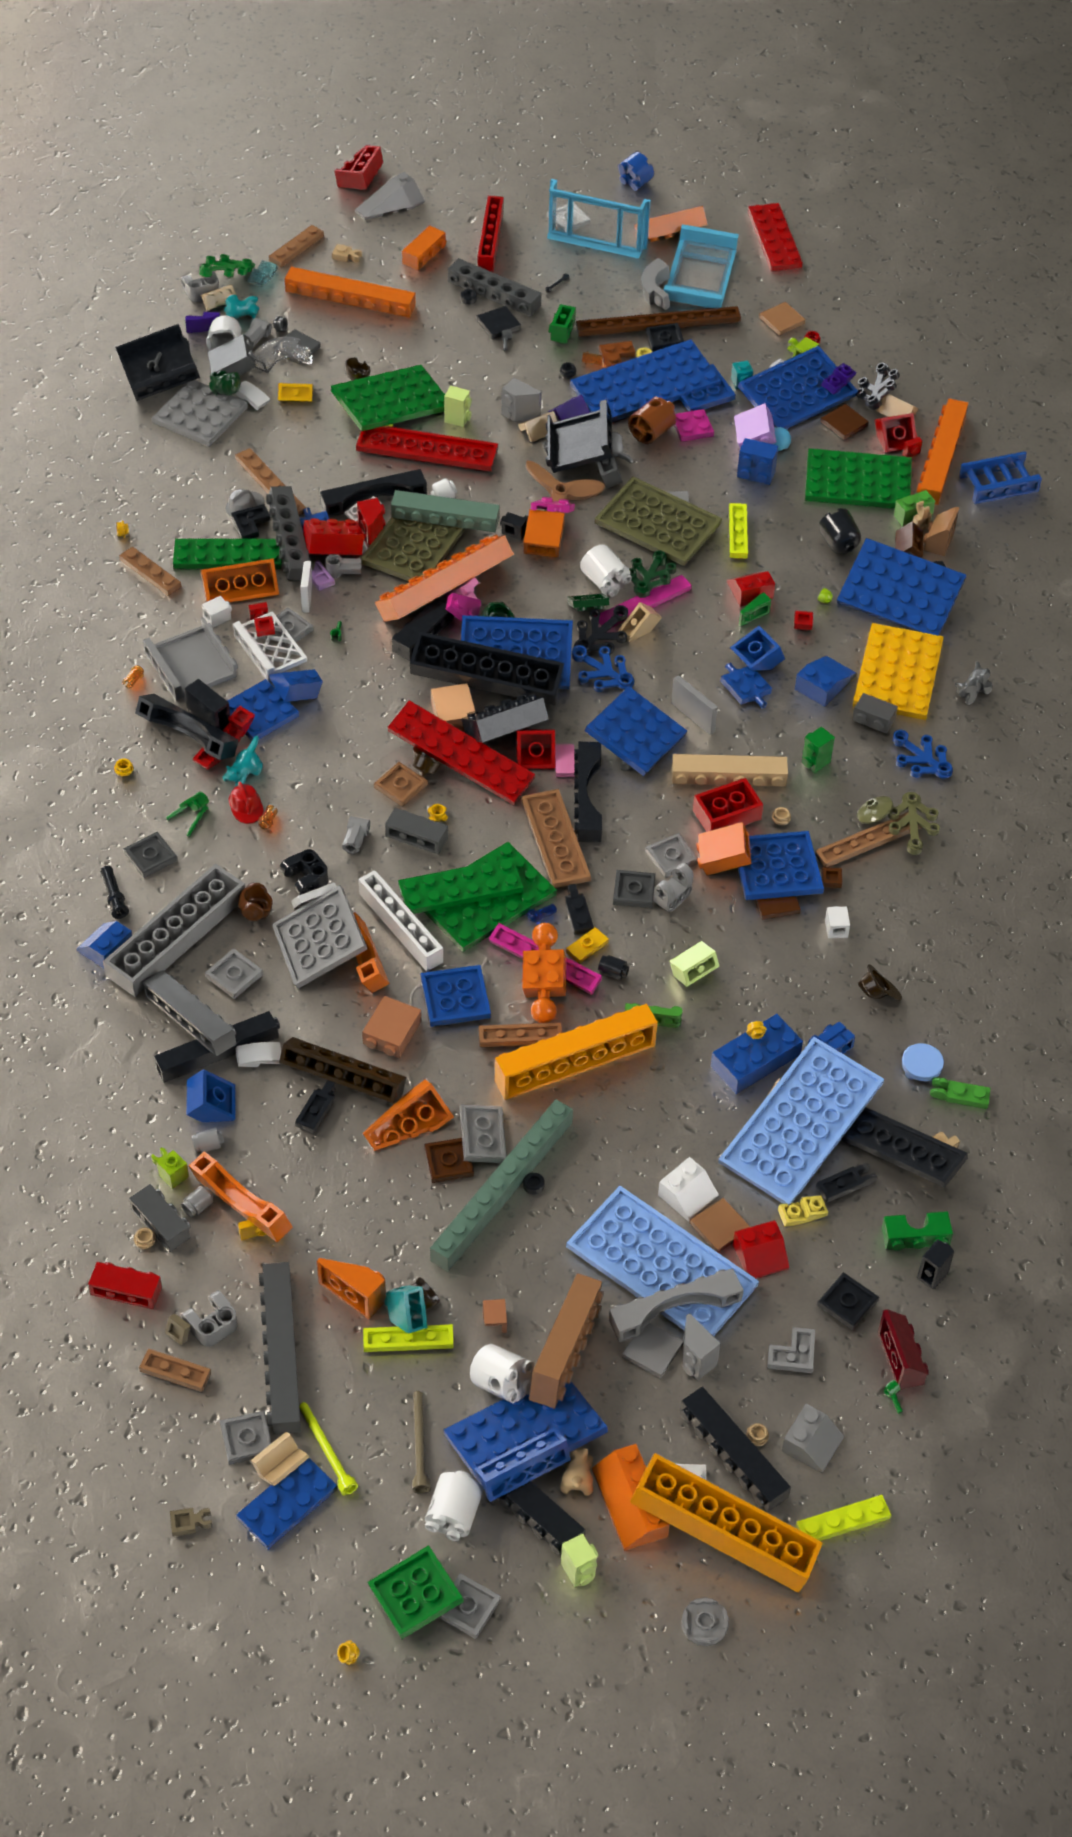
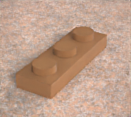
M149 1348L139 1366V1370L142 1373L203 1392L211 1375V1369Z

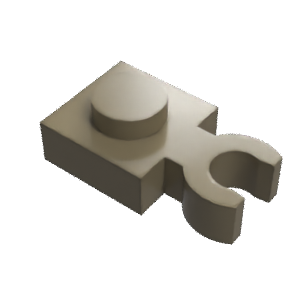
M193 1508L170 1511L172 1536L194 1534L198 1526L203 1529L211 1528V1520H202L205 1516H211L210 1509L204 1508L195 1514Z

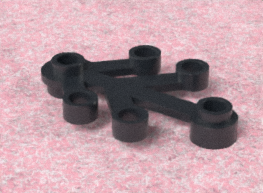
M880 363L876 366V373L878 375L875 385L869 383L866 377L858 381L860 388L857 389L859 392L856 394V397L866 401L865 405L870 410L878 409L882 405V398L897 388L894 380L898 379L900 374L897 369L890 370L889 366L885 363ZM864 388L872 392V395L866 394Z
M623 605L616 606L613 616L600 628V612L597 609L591 610L589 619L591 620L592 635L586 639L588 623L584 620L578 621L577 631L579 632V639L575 642L574 647L577 645L584 646L587 650L586 655H588L591 651H599L602 646L612 648L610 649V654H612L615 647L612 642H606L605 644L593 643L597 640H616L620 644L626 642V632L607 631L617 622L627 619V607Z

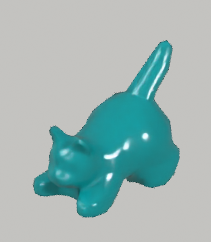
M237 295L228 296L225 300L227 306L224 308L226 316L238 319L248 315L253 319L256 318L259 306L255 303L258 301V297L250 296L245 300H239Z
M258 736L253 738L247 749L241 750L237 754L236 761L231 767L226 766L227 772L222 777L224 781H234L236 787L240 781L242 784H245L249 774L257 776L261 773L263 763L255 752L259 741Z

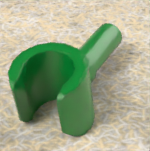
M338 621L336 628L331 630V640H333L334 636H338V641L342 640L340 631L341 621Z
M892 1380L885 1386L884 1393L887 1397L891 1398L899 1414L903 1412L896 1393L900 1391V1387L895 1380Z

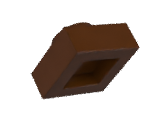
M822 867L821 876L824 888H842V868Z

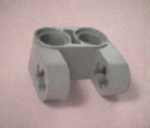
M212 271L211 277L192 280L190 275L181 277L183 289L193 302L203 301L202 294L219 289V281L215 271Z
M685 863L677 866L673 871V877L668 882L662 880L655 886L653 902L669 913L675 910L687 899L692 891V869Z
M219 1290L208 1296L215 1311L201 1320L191 1308L181 1314V1318L191 1325L190 1332L202 1345L207 1347L217 1344L237 1329L236 1311ZM206 1331H213L212 1333L205 1334Z

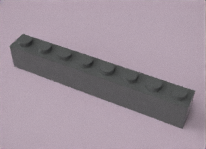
M289 1262L262 1264L263 1273H259V1284L264 1286V1292H260L261 1306L265 1305V1312H261L262 1325H266L267 1330L262 1331L263 1345L268 1347V1351H263L264 1365H269V1371H265V1384L270 1385V1391L266 1392L267 1406L271 1405V1412H267L268 1426H273V1434L301 1432Z

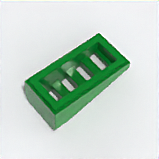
M764 592L740 611V626L770 613L771 599Z

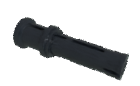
M104 866L101 868L100 873L108 893V905L112 908L111 915L115 919H122L129 914V909L124 903L125 896L119 891L113 868L111 866Z

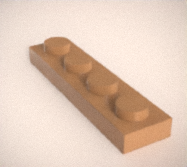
M314 225L309 226L270 254L269 261L279 267H283L323 238L324 231Z
M133 546L119 555L122 563L167 596L181 588V582Z
M561 1023L479 1026L480 1047L532 1045L539 1040L548 1039L562 1033Z

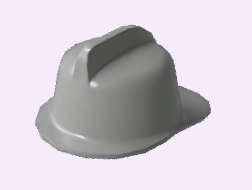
M247 489L236 490L230 495L229 502L226 505V512L231 516L232 512L264 504V497L260 493Z

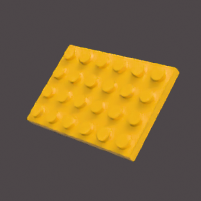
M872 623L852 706H856L862 694L865 693L898 706L896 715L926 720L944 636Z

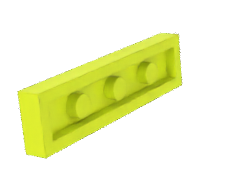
M729 503L730 558L747 559L748 557L747 504Z
M453 1324L428 1325V1328L412 1333H407L399 1327L363 1328L364 1352L454 1349Z
M879 1495L796 1521L795 1526L798 1530L822 1541L891 1518V1513L883 1495Z

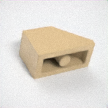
M639 602L618 629V632H626L627 641L632 642L650 633L662 617L651 606Z

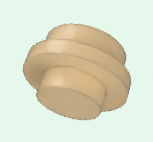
M778 807L772 813V821L778 825H786L791 820V814L785 807Z
M140 1228L134 1235V1243L141 1249H148L156 1242L155 1233L149 1228Z
M757 1423L747 1429L746 1436L755 1446H763L769 1439V1432L764 1425Z

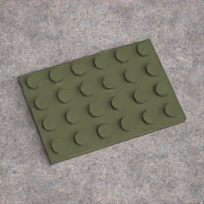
M633 476L595 518V524L653 552L662 550L668 559L683 566L690 561L722 523L721 517Z
M390 518L360 559L365 566L408 581L415 576L423 575L422 572L429 568L438 567L437 564L446 558L467 528Z

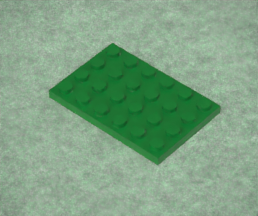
M415 365L331 385V392L361 431L444 412L445 394L422 365Z
M808 448L805 501L895 509L896 500L911 495L912 457Z
M506 842L468 866L513 857L523 885L522 893L424 912L462 952L491 936L498 923L507 926L557 895V889L509 842Z

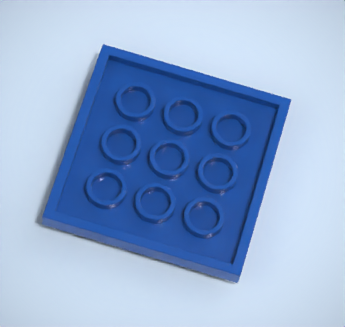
M630 686L593 719L584 730L643 776L687 733L685 728Z
M809 831L749 836L751 864L738 867L745 900L823 894L824 886Z

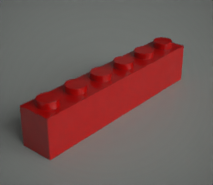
M488 195L477 256V266L494 273L504 213V197Z

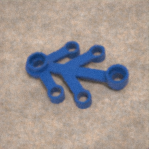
M577 645L573 647L572 658L576 662L583 661L597 669L596 671L579 672V682L587 683L589 679L602 677L612 678V680L606 681L596 680L594 682V690L596 692H603L605 688L618 686L620 689L625 690L628 686L631 688L634 686L635 680L626 671V659L624 656L617 655L614 659V665L619 669V673L613 670L610 649L607 646H602L599 649V657L603 659L604 664L586 655L587 650L584 646Z
M896 730L894 732L893 743L897 747L904 746L916 755H898L896 759L897 766L905 767L907 763L928 764L931 766L921 767L920 765H913L910 774L915 778L920 777L921 774H935L943 779L952 776L953 768L946 761L947 748L945 746L938 745L936 747L935 755L938 757V762L932 756L931 745L933 738L930 735L922 736L921 745L924 747V751L908 741L909 735L906 731Z

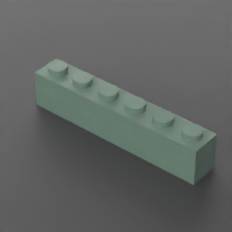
M395 490L391 503V518L496 533L500 518V505Z

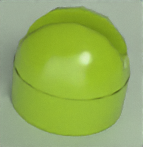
M823 588L817 600L827 604L832 601L833 594L830 590Z

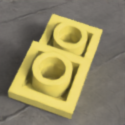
M821 1195L802 1197L800 1202L791 1203L790 1205L780 1204L778 1207L784 1227L808 1223L828 1215V1210Z

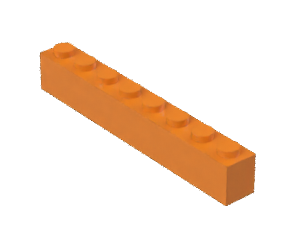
M291 267L284 278L285 292L408 318H410L416 306V294L411 291Z
M948 398L947 405L943 404L938 426H936L931 443V448L933 449H929L927 456L929 460L925 461L924 470L926 472L922 471L920 478L922 483H918L916 493L927 490L935 500L936 505H939L968 408V402Z

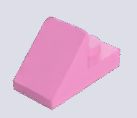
M474 577L445 593V595L448 597L450 594L456 593L477 599L474 594V587L479 582Z

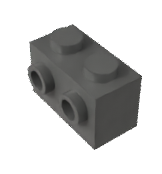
M863 693L854 707L852 720L887 733L896 719L898 706Z

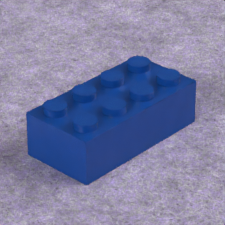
M778 1014L763 1021L767 1030L762 1038L752 1039L745 1032L712 1052L710 1067L735 1094L745 1090L801 1054L803 1040Z

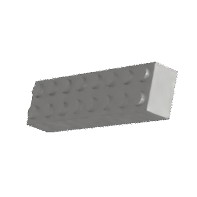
M214 864L103 961L105 976L135 997L144 989L143 981L162 970L165 971L238 906L240 893L245 889V883L219 865Z

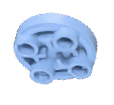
M924 1043L911 1045L904 1051L902 1057V1068L905 1071L906 1078L910 1080L932 1082L933 1078H937L941 1074L944 1065V1059L940 1051Z

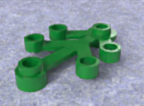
M221 254L219 261H216L214 256H206V263L201 264L199 267V275L211 277L212 271L224 270V276L233 277L236 268H238L237 273L239 275H247V272L253 271L255 263L247 258L242 259V261L229 259L230 256L226 254Z

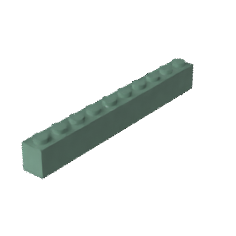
M557 1099L554 1100L430 1247L431 1262L449 1272L520 1187L524 1177L535 1169L570 1127L573 1121L572 1108Z

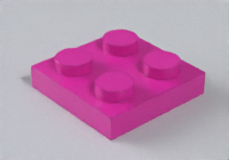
M704 409L675 414L676 424L674 428L681 442L714 437V430Z

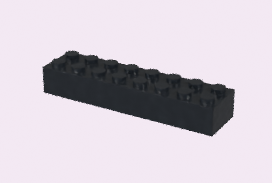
M419 631L410 660V674L458 685L468 683V687L513 697L521 694H528V696L536 695V697H542L545 704L555 706L564 675V663Z

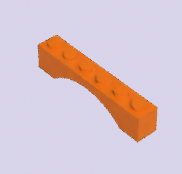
M205 1151L189 1165L198 1182L208 1187L216 1196L274 1241H280L293 1228L282 1210L273 1203L266 1202L248 1191Z

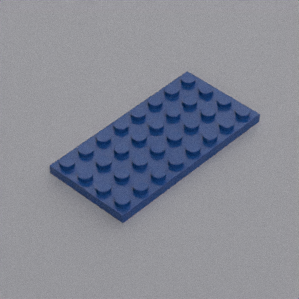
M692 339L571 379L570 385L577 395L582 394L590 413L600 410V401L607 400L612 412V422L630 417L655 396L667 402H674L680 400L682 395L687 397L692 392L696 394L699 393V390L706 391V388L708 390L712 389L714 385L721 386V379Z

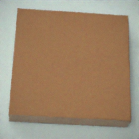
M786 302L759 314V318L779 336L804 325L806 321Z
M398 762L374 783V788L403 807L428 785V780L401 762Z
M724 1198L690 1219V1225L718 1253L733 1243L735 1231L750 1227Z

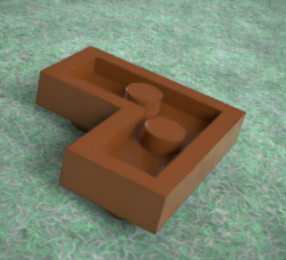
M632 341L599 345V352L605 368L622 363L621 358L635 357Z

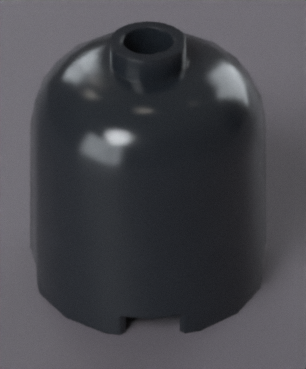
M839 508L837 509L838 512L833 514L829 512L821 519L819 531L834 552L846 554L852 552L859 545L861 533L849 510Z

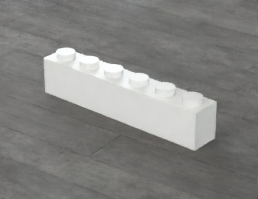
M374 870L359 878V894L426 972L442 964L443 947L381 876Z

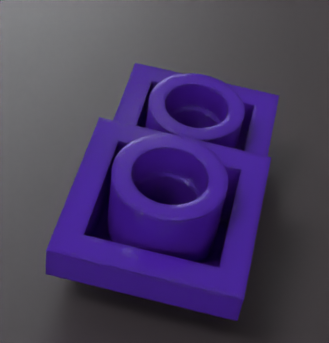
M203 312V316H186V332L200 333L209 331L213 320L220 316V312Z
M843 363L822 381L821 386L834 395L849 383L857 372Z

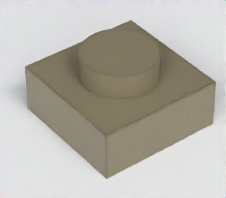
M174 1313L168 1317L165 1334L179 1345H183L187 1342L191 1325Z

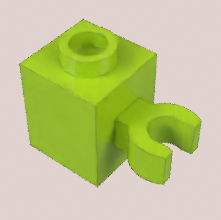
M807 337L800 342L795 338H791L788 340V343L791 345L787 347V350L793 352V357L819 344Z
M161 1147L160 1154L162 1157L158 1158L152 1154L151 1159L157 1165L159 1177L173 1189L189 1177L188 1166L174 1150L167 1154L166 1149Z

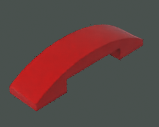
M239 706L228 718L229 724L223 731L239 739V743L250 727L255 715ZM203 747L192 759L193 762L207 770L222 761L206 753Z

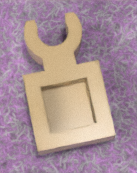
M336 244L332 252V259L348 262L349 259L353 262H359V257H362L361 250H352V247Z

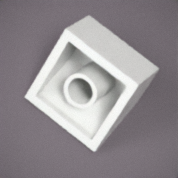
M688 1157L659 1182L658 1196L688 1222L719 1197L705 1169L691 1157Z

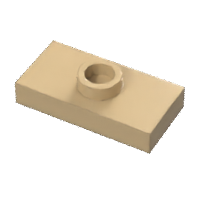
M231 284L202 294L201 297L206 310L209 311L226 305L225 300L227 297L233 294L236 295Z

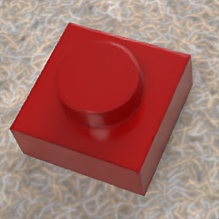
M916 437L904 442L902 455L904 457H913L920 454L923 440L920 437Z
M267 602L248 605L250 621L268 613Z
M795 611L794 629L812 630L813 612Z
M272 616L254 619L257 637L275 634Z

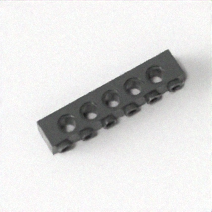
M458 258L448 268V282L464 289H471L478 295L523 314L532 316L541 306V292Z
M271 486L269 494L266 495V503L270 506V518H273V531L276 532V544L280 547L279 557L283 560V573H286L287 580H301L303 564L305 561H310L292 486Z

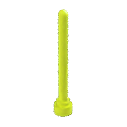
M306 1402L300 1403L299 1408L338 1477V1489L343 1496L353 1493L358 1488L356 1480L353 1476L346 1474Z

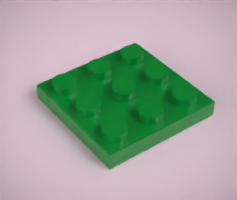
M429 1545L367 1582L401 1639L406 1638L464 1602L462 1595Z

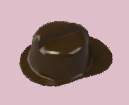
M413 747L414 758L412 766L419 770V775L423 777L426 774L434 775L440 765L443 764Z
M868 964V972L858 982V986L870 998L880 999L889 995L893 999L901 1001L902 996L898 989L872 965Z

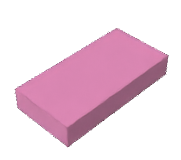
M555 744L556 777H575L574 744Z

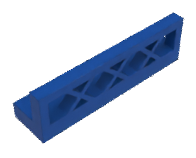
M554 1427L474 1469L476 1476L484 1485L487 1499L491 1502L570 1461L571 1458L567 1440ZM562 1450V1456L552 1459L555 1453ZM542 1461L540 1467L535 1470L532 1469L536 1463ZM522 1472L519 1478L512 1480L515 1474ZM499 1482L502 1483L498 1489L492 1491L491 1487Z

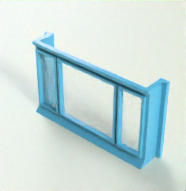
M550 180L547 239L638 259L643 249H647L651 200L644 199L641 207L557 190V180Z
M682 224L680 240L671 268L670 278L667 285L664 286V291L669 294V300L707 308H721L736 254L739 234Z

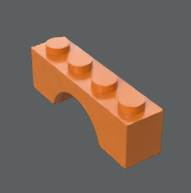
M354 912L353 914L367 946V950L356 956L358 962L356 969L362 984L371 993H374L390 983L366 923Z

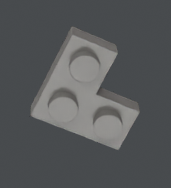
M793 1327L791 1347L769 1344L767 1369L812 1373L815 1329Z

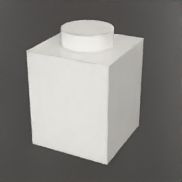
M222 596L202 604L203 617L213 628L231 620L232 607Z
M847 906L827 907L825 923L828 938H848L850 921Z

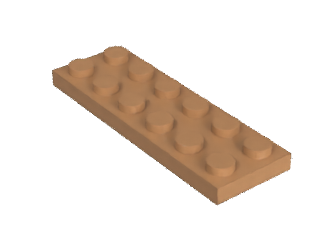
M559 789L522 796L521 801L550 883L555 888H560L570 884L591 881L590 872Z

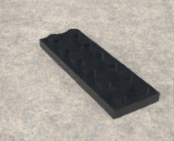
M867 1107L864 1108L841 1139L944 1188L968 1159V1153Z

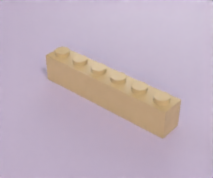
M673 754L672 784L726 785L746 778L751 786L786 787L787 757Z

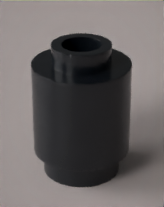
M603 955L598 965V970L602 974L617 980H621L623 977L626 978L630 968L627 966V961L611 955Z

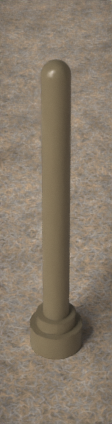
M415 1391L413 1402L416 1475L412 1480V1491L424 1494L431 1490V1480L425 1471L422 1393Z

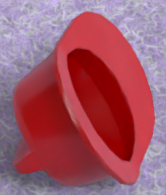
M241 781L238 782V786L233 788L228 798L232 813L236 820L241 823H254L263 815L262 802L253 786L242 784Z

